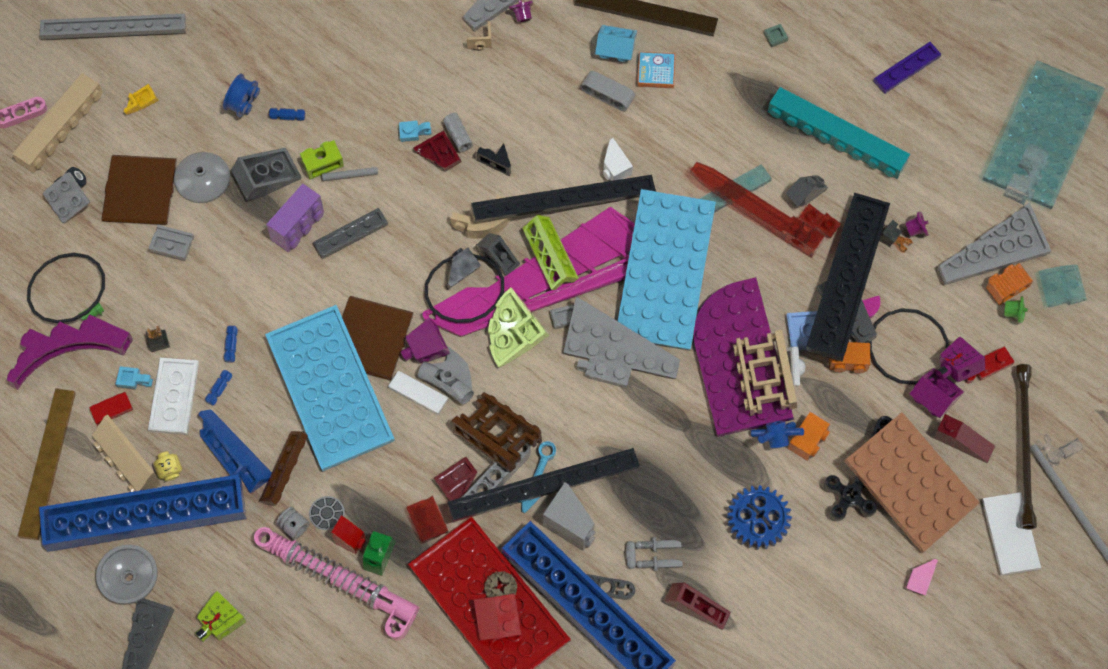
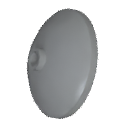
M198 152L187 156L179 163L174 174V183L179 194L186 200L194 203H208L216 200L226 191L230 182V171L226 162L218 155L209 152Z
M121 545L110 550L101 559L96 572L97 585L102 594L112 602L118 604L136 603L144 599L154 588L158 576L157 565L152 555L144 548L136 545ZM132 575V580L127 581L126 578Z

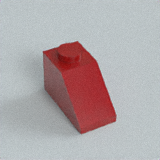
M341 515L331 532L334 543L356 554L358 550L363 549L366 543L364 531Z

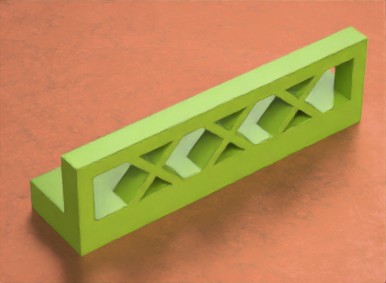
M536 215L523 227V230L551 290H556L564 282L574 283L579 278L550 217ZM534 225L537 228L535 236L530 231ZM540 240L544 243L543 252L538 248ZM547 255L551 258L550 267L546 265ZM554 271H557L560 277L556 282L553 279Z

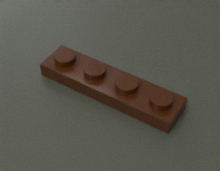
M303 431L290 432L259 500L263 504L277 505L280 501L285 485L290 479V474L297 464L298 456L305 446L308 435Z

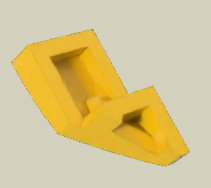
M149 84L133 94L129 93V101L127 107L124 108V113L128 115L159 101Z

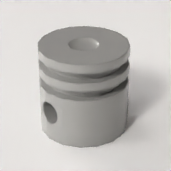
M289 507L279 516L276 525L283 529L293 540H296L305 533L310 522L298 513L294 507Z

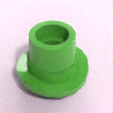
M1021 296L1020 300L1006 301L1005 317H1012L1018 319V323H1023L1025 312H1028V308H1025L1024 297Z

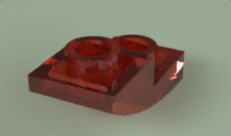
M808 204L797 218L801 223L827 238H831L841 225L840 222L827 212L823 214L811 204Z

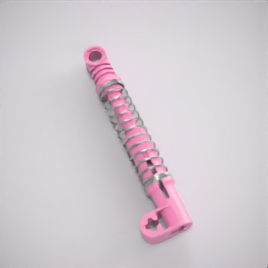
M262 527L255 532L254 541L262 550L271 552L274 555L276 554L278 557L280 556L283 562L291 565V567L298 562L300 563L298 570H301L303 565L306 566L305 574L311 569L313 570L312 577L316 573L320 574L318 581L323 576L327 577L325 585L330 581L332 588L338 587L339 592L344 590L346 595L349 593L353 595V599L357 597L360 599V602H367V606L370 604V608L375 610L381 609L390 614L385 625V631L392 640H402L407 635L420 606L388 591V587L383 584L377 585L376 581L371 582L369 577L363 578L362 574L357 575L355 570L349 571V567L343 568L342 563L336 565L335 560L329 561L328 556L322 558L320 552L315 555L314 549L308 551V546L302 547L299 541H288L287 538L279 536V534L266 527ZM270 535V540L267 543H261L263 536ZM306 547L307 552L302 551V549ZM319 554H320V560L317 559V558H315V557H316L317 555H319ZM332 561H334V566H331L329 564ZM381 598L386 599V600L392 602V604H389V603H387V602L381 600ZM397 617L406 622V625L399 623L401 630L394 633L392 627L398 626V623L394 620Z

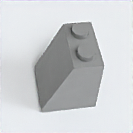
M564 483L543 514V527L584 551L586 546L590 547L595 540V523L570 486Z

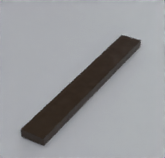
M575 0L576 6L709 36H714L718 23V18L639 0Z

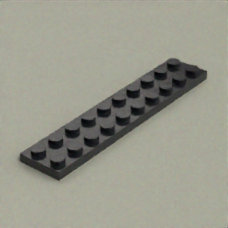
M854 192L807 342L806 351L843 362L889 210V202Z

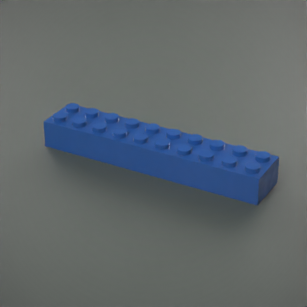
M239 474L39 507L42 545L47 552L247 519L243 485Z
M531 521L502 547L503 556L619 669H672L675 666L676 660Z

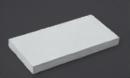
M160 358L148 427L149 432L188 435L199 368L198 360Z
M1022 493L983 498L982 504L1001 576L1040 570L1041 565L1032 531L1022 529L1020 524L1024 505Z

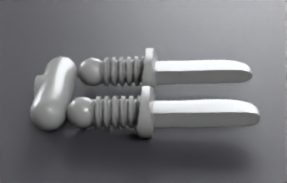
M652 537L650 542L638 541L634 543L629 541L626 544L627 567L629 569H634L636 566L638 568L654 567V571H658V568L683 567V563L680 560H657V556L653 557V561L643 560L636 563L635 547L637 549L653 548V552H657V549L682 548L680 541H656V537Z

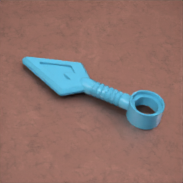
M545 441L540 444L538 451L541 458L534 476L543 474L547 461L552 460L556 456V447L552 442ZM546 446L553 449V453L549 456H545L542 453V449ZM540 497L522 502V512L526 513Z

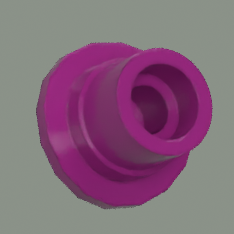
M520 0L518 1L519 4L509 6V10L514 11L518 23L532 19L530 11L533 5L532 0L524 3Z
M921 211L917 212L916 217L905 222L910 236L925 233V236H929L925 226L929 222L928 220L924 221Z

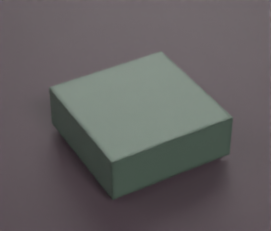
M781 24L764 30V34L771 47L788 41V36Z

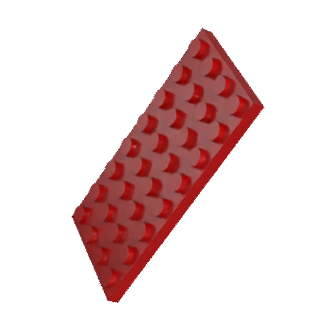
M470 517L408 564L412 572L489 669H536L571 641L570 637L473 517ZM505 571L512 574L517 582L515 599L521 635L480 640L474 599L488 597L485 592V583L488 577L495 572ZM498 580V586L495 588L500 589L502 594H504V587L507 585L502 584Z

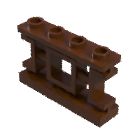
M483 392L481 399L478 398L476 400V405L479 409L470 418L462 413L460 418L456 416L451 420L453 432L511 473L516 468L515 463L521 461L518 451L526 443L536 447L537 443L540 444L542 442L541 430L538 426L527 422L522 415L514 413L509 406L498 402L493 395ZM490 410L494 414L488 419L485 416L489 413ZM478 422L482 423L478 430L474 428ZM497 423L507 428L499 438L489 432ZM519 430L523 434L517 439L514 437V435L517 434ZM507 442H509V443L512 444V445H510V446L507 448V451H506V450L503 449L502 447H503Z

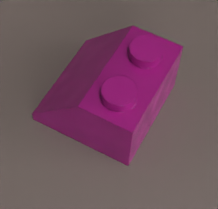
M933 368L921 377L909 394L916 403L925 406L931 415L941 418L962 396L964 391L948 378L941 380L936 373L937 369Z

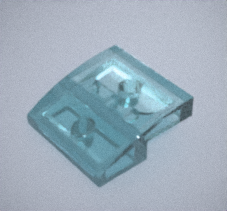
M1078 265L1059 266L1039 271L1048 308L1065 303L1071 305L1087 300Z

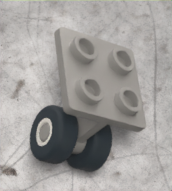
M76 167L69 168L63 176L57 178L54 184L43 192V195L62 223H66L90 203L81 189L87 183L86 177Z

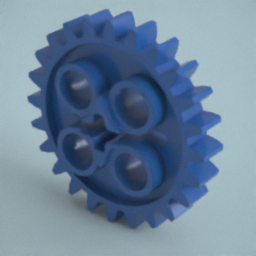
M759 485L758 490L751 486L750 492L744 488L743 495L737 493V499L732 498L731 503L733 505H729L728 510L730 513H727V518L732 520L728 521V526H734L730 532H737L736 540L743 538L742 545L748 541L749 548L756 544L757 549H760L761 544H763L768 549L769 543L775 546L776 540L782 541L781 535H787L786 529H790L791 526L788 523L792 519V516L788 515L791 509L785 508L788 501L781 502L783 495L776 496L777 490L770 493L769 487L764 491L761 485ZM755 501H762L764 506H756ZM747 513L750 519H742L740 514ZM756 515H757L758 517H759L760 515H762L763 518H758V519H756ZM776 515L778 520L771 521L768 516ZM760 527L764 530V533L757 534L754 528Z

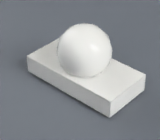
M788 347L786 350L793 385L800 386V376L805 372L806 366L804 361L799 359L798 347Z

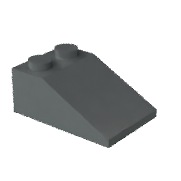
M286 147L238 157L231 169L246 200L263 197L302 178Z

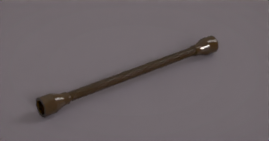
M1019 364L1016 366V377L1021 389L1024 505L1020 524L1022 529L1032 530L1037 528V517L1034 513L1031 499L1028 388L1032 376V367L1029 364Z

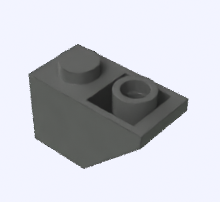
M818 175L800 177L786 194L799 207L809 204L825 192L828 187L824 184L823 178Z

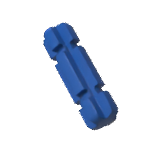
M270 108L269 110L271 119H278L280 117V119L295 120V118L297 120H305L306 116L304 109H297L295 111V109L280 108L278 110V108Z
M227 326L225 362L232 363L235 361L236 336L238 332L236 326Z
M227 370L221 372L220 378L216 380L210 390L211 393H208L205 398L208 404L215 405L218 400L217 397H220L227 386L226 383L231 380L232 373Z

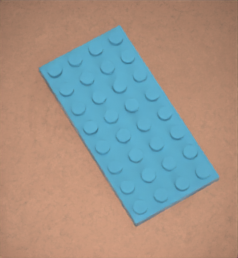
M641 189L618 322L655 345L691 350L716 202Z
M337 305L265 334L322 472L395 441Z

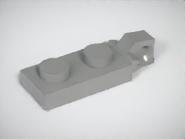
M579 359L577 364V370L586 372L585 376H588L589 379L627 388L632 368L597 359H589V361Z

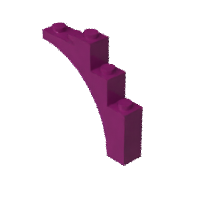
M90 314L87 319L82 321L80 330L60 321L57 326L53 327L50 337L29 329L20 341L24 352L18 356L14 369L9 371L7 382L12 388L18 390L26 378L38 367L50 359L68 352L98 349L124 356L133 338L130 332Z

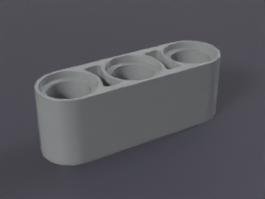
M590 71L581 85V89L588 95L621 111H626L636 96L628 87L595 71Z

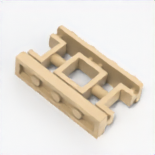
M782 330L775 331V334L768 333V343L749 346L748 337H745L742 340L736 338L737 344L733 345L735 356H739L740 362L737 363L738 373L743 375V381H740L742 392H746L747 399H744L746 411H750V416H753L754 413H762L761 404L780 401L781 410L789 407V410L797 408V399ZM774 341L776 342L779 364H777L775 356L765 358L764 351L773 350ZM742 347H745L746 354L757 353V360L748 361L749 369H746ZM773 365L775 379L756 382L754 368ZM780 377H783L787 400H784L783 392L772 393L771 387L781 385ZM749 383L753 384L754 390L764 388L765 396L756 397V405L754 406Z

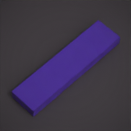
M928 42L875 77L873 81L886 94L939 59L942 54L931 42Z

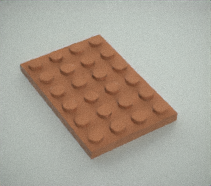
M903 412L844 460L921 553L925 552L980 503Z

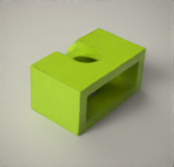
M335 140L323 142L317 149L308 148L300 153L301 161L310 180L324 173L344 167L343 158Z

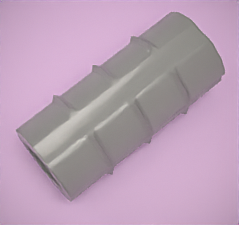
M451 113L447 115L443 121L458 151L465 152L469 150L473 144L458 114Z

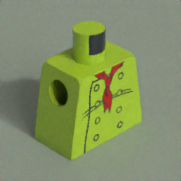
M216 591L197 616L203 626L195 635L202 642L211 634L220 641L246 623V620Z

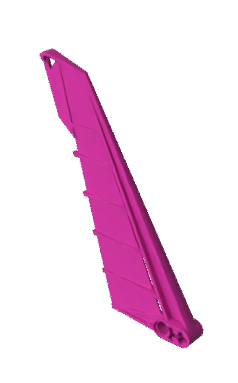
M611 206L585 224H580L579 228L561 239L577 276L586 271L590 274L579 278L574 283L562 284L556 290H550L529 299L550 289V286L536 256L530 260L525 258L524 261L526 263L504 277V293L511 287L521 300L525 301L524 303L530 311L533 312L625 280L629 255L626 253L631 249L635 223ZM547 255L546 265L550 267L551 258ZM618 256L623 259L600 270L594 269ZM554 271L553 276L555 282L560 279L557 271ZM497 275L495 279L498 281L489 287H467L433 307L442 315L454 319L474 318L485 313L496 303L501 292V278ZM496 308L487 316L473 322L455 323L442 319L437 314L435 320H432L436 322L438 328L461 337L489 327L490 318H493ZM431 309L425 310L422 313L424 321L430 318V314L434 313Z

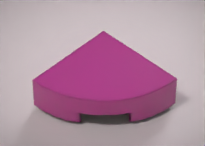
M880 296L862 300L870 319L879 310Z

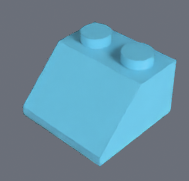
M602 25L598 33L595 54L605 59L614 57L623 62L631 60L637 30Z

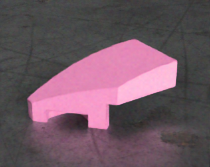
M932 559L929 562L916 566L912 570L906 588L926 595L938 559Z

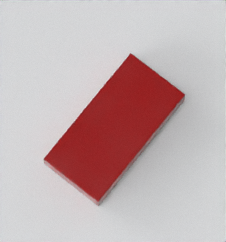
M122 392L89 407L97 426L106 415L114 419L133 410L126 392Z

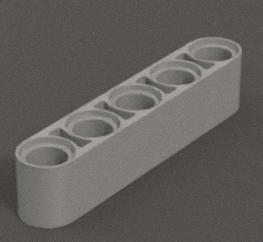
M526 443L523 446L527 448V451L519 452L521 461L515 463L516 468L511 473L495 462L463 497L476 494L482 488L489 490L503 486L531 456V445ZM497 474L501 478L495 481L491 479V476Z

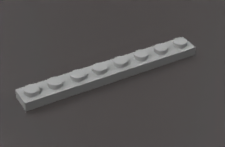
M185 14L40 20L41 39L186 33Z

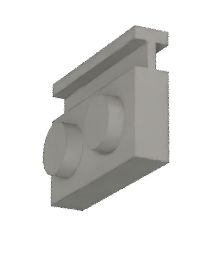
M157 225V230L148 249L153 253L186 261L194 235Z

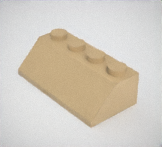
M106 415L92 435L96 441L93 445L100 453L102 451L105 452L107 455L105 460L111 467L114 465L117 467V475L122 481L127 480L129 482L128 488L131 492L159 487L161 483L154 471L112 419Z

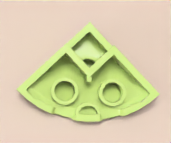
M510 287L497 302L493 318H490L488 327L491 342L489 347L499 368L520 357L549 336L534 314Z

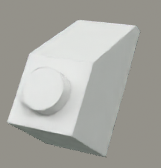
M614 138L609 141L605 156L603 174L610 181L625 179L632 175L633 166Z

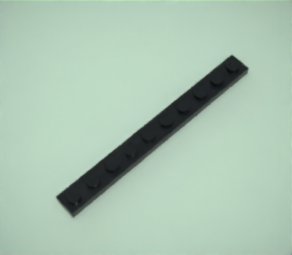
M652 175L473 202L471 203L474 223L635 198L640 197L641 189L655 192L656 189Z
M634 448L451 500L447 502V507L452 522H456L558 492L564 483H567L572 488L637 469L640 465Z

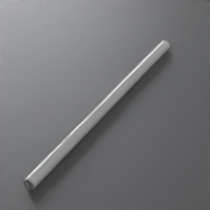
M1036 444L1030 447L1031 452L1108 562L1107 546Z

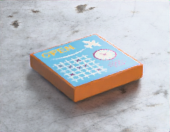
M639 52L638 86L674 88L675 53Z

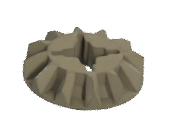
M505 571L495 572L488 577L485 583V592L488 597L504 595L500 589L495 588L498 586V580L502 584L507 585L504 587V594H516L517 592L516 580L512 574Z

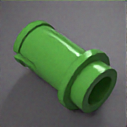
M98 303L88 314L81 318L82 320L87 319L89 314L94 317L99 314L102 315L104 309Z

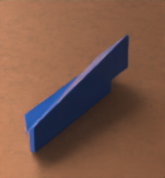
M213 410L200 411L199 416L203 419L200 437L230 476L239 474L250 493L267 483L272 472Z

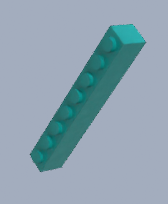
M779 87L769 103L768 113L773 117L780 118L786 121L788 125L803 130L807 135H813L821 142L834 146L838 151L845 152L854 159L867 163L871 168L884 172L888 177L898 179L909 160L910 153Z

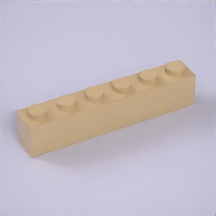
M81 73L13 152L12 155L16 163L32 173L40 169L47 157L54 153L59 143L66 139L70 130L78 125L82 116L89 112L93 103L101 98L103 91L100 84Z

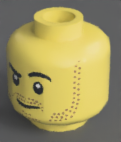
M168 451L158 454V459L153 463L158 478L168 482L180 477L179 473L182 472V466L176 454H169Z

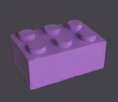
M302 184L266 224L271 241L287 252L292 248H296L303 235H307L312 225L323 217L324 209L321 196Z

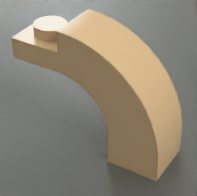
M497 195L496 199L505 198V197H504V196ZM453 212L451 227L459 231L467 230V238L482 239L489 233L497 234L502 231L512 217L474 223L473 217Z

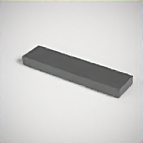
M377 208L314 241L313 245L321 258L324 259L387 226L388 222L381 210Z

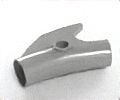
M448 347L450 354L446 355L447 359L444 362H423L418 378L441 388L461 404H466L471 400L474 391L472 390L469 367L458 353Z

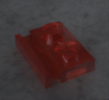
M433 496L406 507L422 544L438 538L442 534L449 533Z

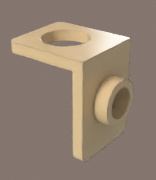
M488 21V36L468 37V49L482 50L484 48H492L490 21Z

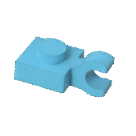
M418 121L399 122L401 142L419 140V135L432 134L430 122H424L418 125Z
M120 366L116 386L136 389L137 384L145 387H152L153 379H150V375L140 374L138 368Z

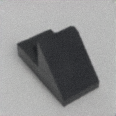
M502 144L497 154L488 148L480 147L476 152L478 162L507 176L511 175V164L504 144Z

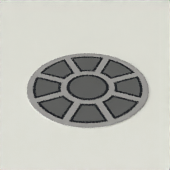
M331 496L318 498L313 502L309 510L312 524L321 530H332L340 516L345 515L343 504L337 498Z

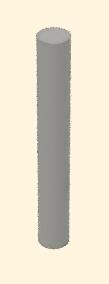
M372 167L322 174V179L327 181L378 174V168Z

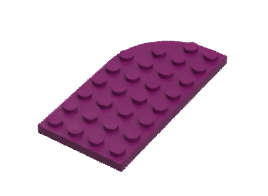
M756 277L734 282L717 290L702 305L695 321L694 344L717 437L764 427L767 423L773 421L786 422L794 420L792 409L789 410V407L781 410L780 401L761 404L762 413H754L753 416H750V411L745 409L744 399H747V395L741 389L740 381H743V375L738 373L737 363L740 362L739 356H735L733 345L737 344L736 338L742 340L745 337H748L749 346L768 343L767 334L771 333ZM773 342V350L764 351L765 358L775 356L777 364H779ZM742 347L746 369H749L748 361L757 360V353L746 354L745 347ZM773 365L754 368L756 382L775 379ZM780 377L781 385L771 387L772 393L783 392L784 400H787L783 377ZM749 383L754 406L756 405V397L765 396L764 388L754 390L753 384Z

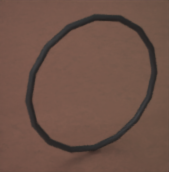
M75 252L58 255L44 262L33 274L27 287V302L32 312L43 321L57 324L59 321L62 323L75 321L88 314L99 303L105 290V273L100 263L89 255ZM77 256L87 258L97 265L102 275L101 290L96 301L86 311L73 318L55 320L45 318L35 310L31 302V287L36 276L48 264L60 258Z
M473 254L476 258L485 260L496 269L501 278V292L496 303L485 313L470 319H454L444 316L432 306L428 297V284L434 272L444 263L449 262L454 256L442 260L431 270L425 282V299L430 309L440 318L455 323L473 322L487 316L496 308L497 302L504 294V277L499 267L487 257Z
M900 308L887 312L873 325L874 329H876L877 325L887 316L899 312L917 313L930 319L940 329L946 342V348L949 347V340L944 328L932 316L917 309ZM872 341L869 342L870 356L873 364L885 377L900 384L916 385L918 381L900 380L887 374L877 363L872 352Z

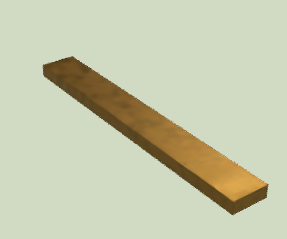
M55 388L18 533L19 538L39 541L41 534L39 507L48 506L76 394L75 391Z

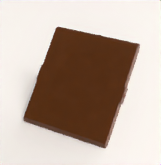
M112 155L108 181H106L102 221L167 225L171 197H173L174 192L173 184L177 158Z
M350 296L342 319L365 372L368 375L391 380L400 353L404 348L405 338L414 312Z

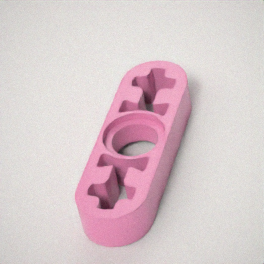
M34 97L1 109L0 128H8L43 115L47 111L45 100L41 97ZM36 104H40V108L37 109ZM19 109L25 110L22 116H17L16 112ZM1 117H5V121L2 122Z

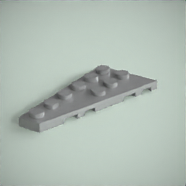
M1029 202L1007 220L999 223L977 241L969 244L964 250L958 254L956 253L939 265L938 270L944 284L947 285L1008 267L1011 264L1014 265L1051 253V249Z
M576 297L563 353L597 359L671 378L677 377L680 359Z

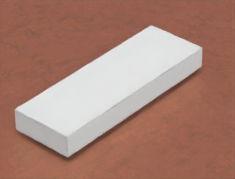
M400 371L396 373L388 386L392 391L436 415L440 414L448 401V397Z

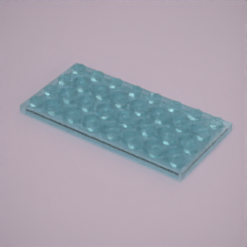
M1037 60L982 180L1052 209L1105 88Z

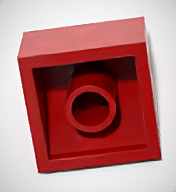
M515 593L474 599L480 640L521 635Z

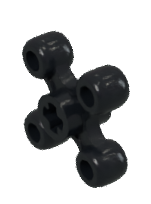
M830 475L825 479V489L829 492L837 493L840 497V503L834 505L830 511V516L833 520L842 521L847 514V509L853 506L859 508L861 514L865 517H871L876 513V503L872 500H865L861 496V489L865 485L856 475L854 483L848 486L843 485L835 475Z

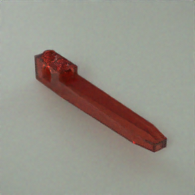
M696 162L691 168L690 173L705 188L810 258H813L822 245L825 235L797 217H789L716 169Z

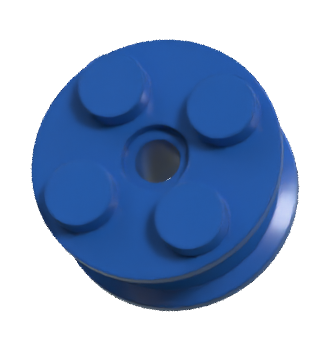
M240 73L233 80L225 95L223 109L226 111L230 109L236 112L237 117H242L244 114L248 115L253 106L251 103L260 93L258 81H250L245 78L244 74Z

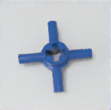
M785 421L769 422L766 424L767 429L751 430L752 437H758L759 443L769 441L770 448L788 446V436L804 435V429L796 428L795 422L786 424Z

